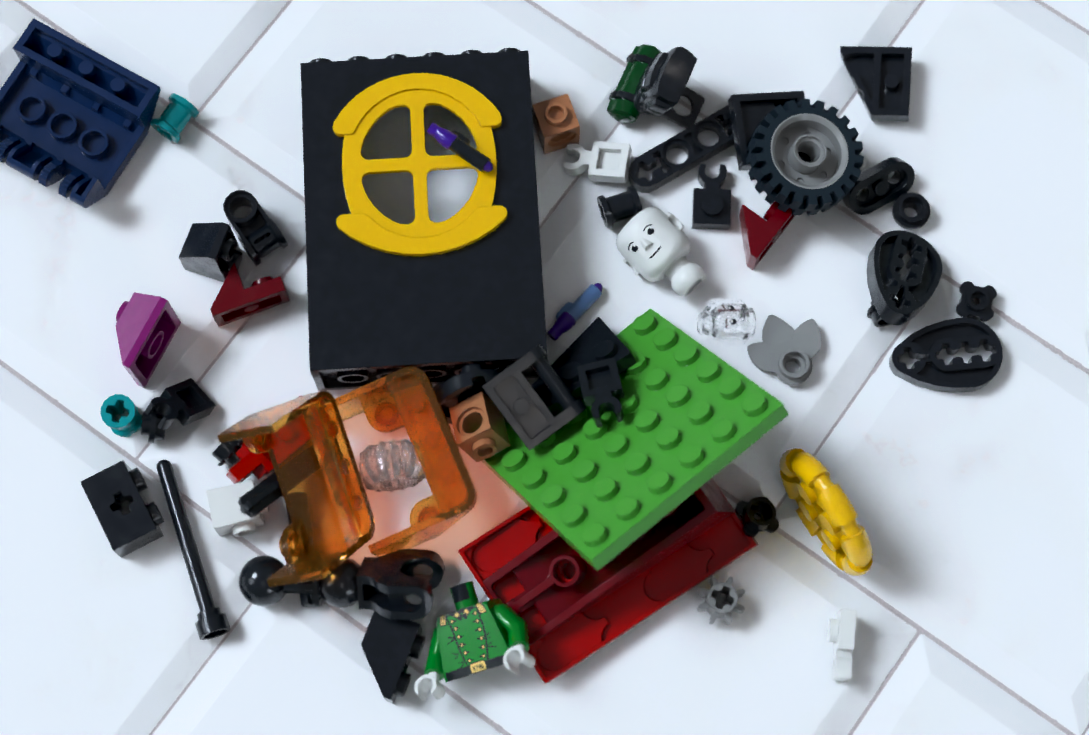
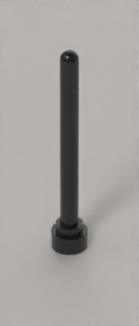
M166 459L160 460L157 463L156 469L200 613L197 614L198 621L195 623L200 640L213 639L231 630L226 614L221 613L219 607H215L172 464Z

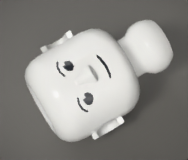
M656 207L645 208L628 221L617 236L616 246L624 257L623 262L633 269L637 277L641 274L645 279L652 282L660 281L667 277L671 281L673 290L678 295L684 297L693 292L705 278L703 269L698 264L691 263L686 259L691 244L686 234L682 231L685 226L670 212L665 214Z

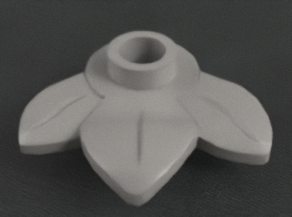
M770 314L762 329L763 342L748 345L747 351L752 363L761 371L775 373L777 378L785 384L799 385L805 382L812 372L813 365L811 359L821 348L820 330L814 319L803 322L794 330L784 320ZM786 363H797L799 371L795 373L788 371Z

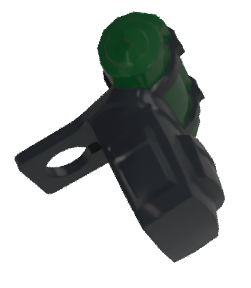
M642 44L635 46L633 52L626 59L627 65L616 89L609 96L610 102L607 112L621 123H634L642 113L663 116L685 129L695 124L705 102L703 96L686 87L697 58L682 46L663 53L652 45ZM681 96L686 97L691 103V112L687 116L679 115L673 108Z

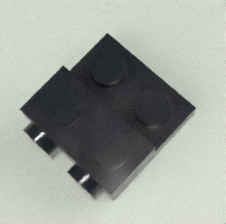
M804 91L735 94L730 96L728 104L739 171L751 169V166H747L746 157L749 154L747 148L759 123L778 105L781 104L783 106L787 101L794 99L797 104L801 99H805ZM798 152L803 161L811 163V159L807 154Z

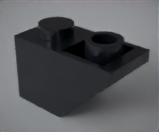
M223 222L192 223L178 258L185 270L224 282L234 263L237 269H239L243 254L240 252L241 249L229 224Z
M374 611L361 647L384 699L394 704L397 695L404 697L412 674L406 673L412 658L419 659L426 637L421 635L423 629L420 623L412 620L388 619Z

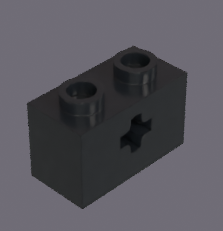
M122 460L80 482L113 551L121 558L164 536L159 527L164 522V519L154 501L149 504L147 503L142 491L148 487L137 467L131 470ZM128 500L130 502L128 505L130 512L124 515L121 512L123 510L122 502Z

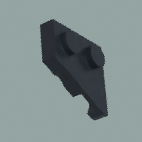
M840 46L841 59L871 121L909 122L912 47Z

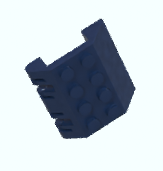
M33 18L13 47L20 61L0 89V162H5L9 167L35 181L38 180V183L45 187L63 179L58 187V194L65 198L70 197V200L83 208H88L108 195L148 135L161 88Z

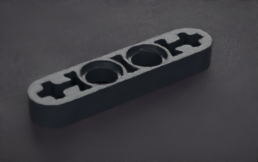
M729 105L634 159L629 167L628 180L630 185H634L636 190L641 193L655 191L734 145L732 125L728 128L727 135L729 136H726L724 127L731 124ZM704 130H711L717 134L719 140L715 145L705 146L699 142L698 134ZM672 148H680L686 152L687 160L681 164H673L667 159L666 154ZM658 157L661 167L652 172L651 180L648 181L645 177L639 179V168L643 167L646 172L652 170L657 166L656 158Z

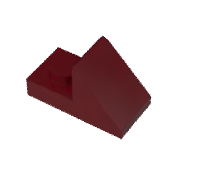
M774 201L762 218L745 205H742L739 221L746 264L751 270L755 269L796 216L792 214L791 208L783 212L777 209L779 203Z
M234 263L210 310L215 322L220 327L289 302L290 299L281 276L276 278L272 276L262 277L254 281L251 287L245 289L240 273Z

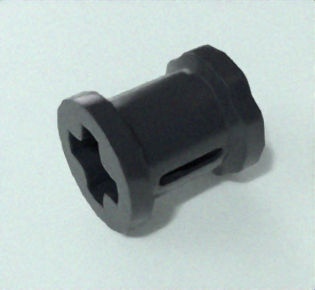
M634 185L627 187V191L607 198L603 195L597 197L599 211L607 229L613 227L615 222L633 217L643 210Z

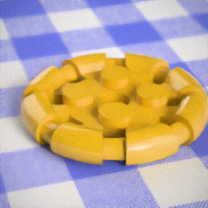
M799 448L785 451L779 462L780 476L789 499H795L799 507L795 511L812 537L817 535L823 544L821 550L839 569L852 576L864 575L870 570L873 563L872 547L865 528L858 524L855 519L857 512L839 484L832 483L829 471L812 454Z

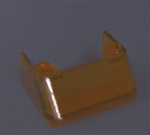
M404 367L313 408L315 416L329 427L363 412L369 424L379 432L390 433L405 427L432 491V496L417 502L410 513L411 527L368 545L371 554L379 557L400 549H411L443 534L474 508L477 502L475 484L431 380L421 369L417 367Z
M330 392L310 393L250 414L217 435L219 443L242 439L251 452L255 454L268 452L292 523L283 530L279 540L280 552L285 558L286 565L267 579L269 587L324 579L373 537L375 531L374 515L337 403Z

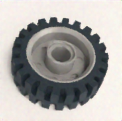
M794 99L787 101L783 106L781 104L778 105L759 123L748 144L747 151L749 154L746 157L747 166H751L748 172L751 181L757 180L755 189L759 194L765 191L767 196L764 200L769 204H772L774 201L778 202L779 206L777 209L783 212L791 208L793 215H801L807 211V216L816 215L820 210L823 213L831 209L846 197L862 172L860 168L863 165L864 156H861L860 153L863 150L862 141L856 142L855 140L859 135L855 127L851 129L847 127L850 120L846 115L841 119L836 116L839 111L837 108L831 106L828 110L824 109L825 102L817 100L811 105L810 99H801L796 104ZM798 152L807 154L811 159V163L803 161Z

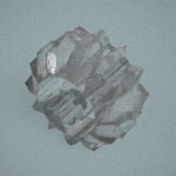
M394 439L387 442L380 441L377 445H369L359 454V472L366 489L375 490L379 493L383 491L405 490L407 487H415L425 479V458L419 443L410 442L407 439L395 441Z

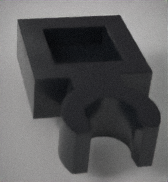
M701 164L697 178L703 188L693 189L692 228L729 230L731 225V189H720L726 179V166L720 164L719 176L710 178L705 173L706 164Z
M615 357L576 366L585 406L592 405L591 413L597 427L602 426L601 416L608 411L614 412L617 421L622 422L624 414L618 399L624 398V392Z
M189 378L165 388L160 397H155L151 400L145 413L149 415L157 412L163 415L157 427L160 430H165L171 427L175 419L183 426H186L210 415L216 405L196 382Z

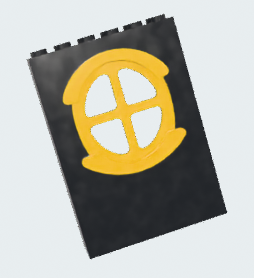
M504 48L498 52L491 53L467 50L455 55L429 52L419 57L392 54L382 59L354 56L346 61H331L326 58H317L311 60L310 63H300L310 372L318 391L438 384L461 374V369L472 363H481L484 369H495L502 372L538 344H541L546 351L544 357L548 361L528 51ZM430 105L441 106L460 118L472 134L476 143V150L491 159L490 162L493 165V170L481 172L458 155L430 156L427 154L424 128L425 108ZM394 108H408L411 121V154L405 158L369 160L361 156L362 147L374 124ZM476 170L478 173L477 182L466 204L446 221H431L428 211L427 175L431 171ZM410 173L413 176L414 221L410 224H400L383 215L372 204L364 190L362 180L366 175ZM532 366L522 371L526 379L539 378V375Z

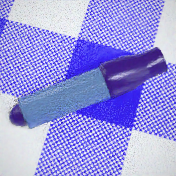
M591 284L574 303L568 302L560 309L556 315L557 320L547 332V335L553 341H556L561 335L569 331L576 324V321L602 295V284Z

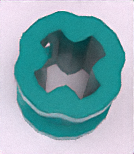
M171 93L168 98L170 103L158 119L153 118L150 124L162 136L178 143L181 140L180 133L191 118L198 116L199 111L183 97Z
M115 394L103 402L100 410L101 418L114 434L120 437H129L139 431L142 424V415L129 397L123 394ZM124 410L129 413L128 417L123 416L118 422L115 416L122 415Z

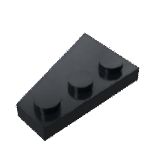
M598 316L551 366L576 400L579 398L583 400L576 366L615 357L619 374H621L637 362L628 348ZM539 377L531 386L555 417L564 409Z

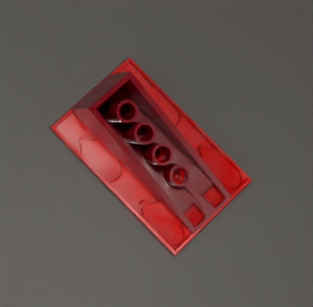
M711 478L598 571L529 506L467 544L458 552L489 600L499 598L503 604H507L526 621L529 639L528 653L535 658L534 668L543 682L547 684L759 544L754 537L744 534L742 530L744 524L741 518L736 514L714 479Z

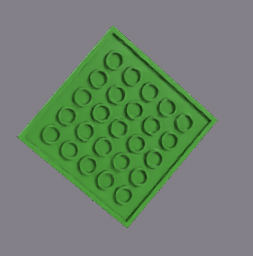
M651 308L638 316L633 323L616 335L632 353L637 362L619 374L624 392V398L618 399L624 414L622 422L617 421L614 412L608 411L601 416L602 426L597 427L591 413L592 405L587 406L583 412L530 451L509 422H507L505 425L510 446L497 452L492 457L482 460L500 480L597 571L789 415L782 402Z

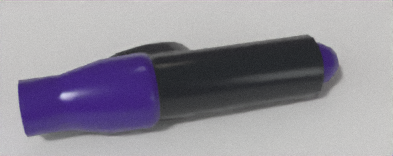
M434 122L429 126L427 133L434 137L444 148L452 151L481 172L493 170V165L490 162L491 159L470 146V140L456 130L450 131L442 128Z

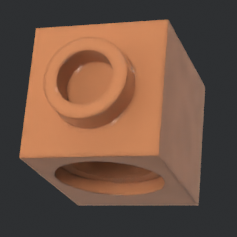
M568 93L532 105L533 125L544 155L566 148L569 144H579L580 125Z
M483 391L449 408L457 446L477 463L492 457L497 452L510 446L503 414Z

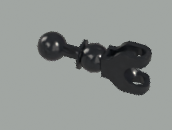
M400 549L379 557H364L361 565L355 560L345 557L332 559L328 563H326L325 557H319L313 570H287L286 566L277 558L263 555L252 558L243 566L239 575V588L245 599L257 606L274 605L282 600L286 593H303L314 595L315 607H321L324 600L329 605L339 608L353 606L358 602L359 609L374 610L379 615L388 619L417 620L429 614L434 603L432 590L440 584L445 572V565L438 553L424 549ZM425 564L432 568L433 573L431 575L414 574L413 571L416 566ZM416 594L421 598L422 603L412 604L406 600V596Z

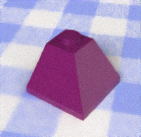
M134 292L129 302L125 301L120 306L116 315L117 323L115 327L122 365L136 384L145 388L178 330L181 321L168 300L159 296Z

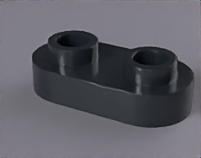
M888 158L863 171L854 187L843 198V202L856 214L866 215L872 213L911 189L915 179L914 170L910 164L900 158ZM894 171L892 177L888 179L889 174Z

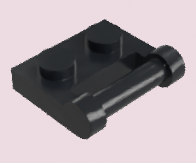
M541 344L535 346L482 386L529 451L587 408L580 398L576 400L544 357L546 351ZM529 366L533 367L564 409L555 417L522 374V371Z

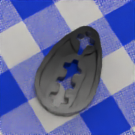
M902 230L887 232L877 240L868 256L866 271L871 300L881 319L891 325H902L914 318L933 295L942 275L943 266L938 252L928 241L914 233ZM908 250L911 258L906 264L908 271L902 280L899 272L904 266L902 258ZM895 296L898 298L897 307H895V301H893Z
M963 317L944 320L918 330L896 346L889 357V367L895 376L915 386L949 393L973 392L986 386L999 371L1003 358L1002 345L996 333L988 325L977 319ZM980 345H983L985 351L992 352L986 361H983L981 355L972 356L968 363H964L962 357H955L950 361L949 365H945L943 359H937L936 357L942 349H946L948 355L957 354L961 347H965L966 353H974ZM904 352H908L909 357L912 359H922L914 362L911 369H907L905 363H899L898 361Z

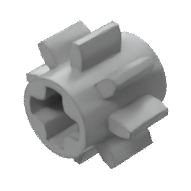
M712 576L710 579L711 589L699 588L697 592L701 597L705 598V602L698 606L697 611H707L711 615L709 619V624L711 625L717 618H724L725 623L731 625V612L734 611L742 614L745 610L741 604L737 603L738 598L744 595L745 590L739 589L736 591L731 586L733 583V577L731 576L727 579L726 583H718L717 578ZM720 592L727 595L726 602L728 603L722 609L715 607L716 599L713 598L717 597Z

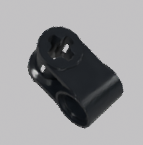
M237 190L226 197L223 203V210L229 225L256 266L261 264L263 257L277 248L281 247L284 249L288 246L277 225L267 216L250 192ZM248 206L252 208L247 217L237 218L233 216L238 207Z

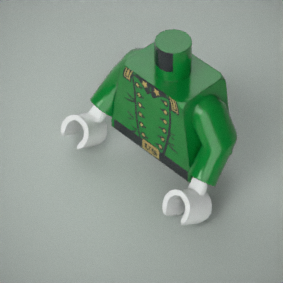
M473 581L450 587L456 611L437 617V626L433 631L424 675L415 682L414 691L423 701H426L427 693L431 689V694L439 700L445 696V688L439 682L443 678L446 683L503 664L516 675L520 673V662L528 668L534 667L536 660L528 653L529 639L526 621L507 604H503L499 598L479 603Z

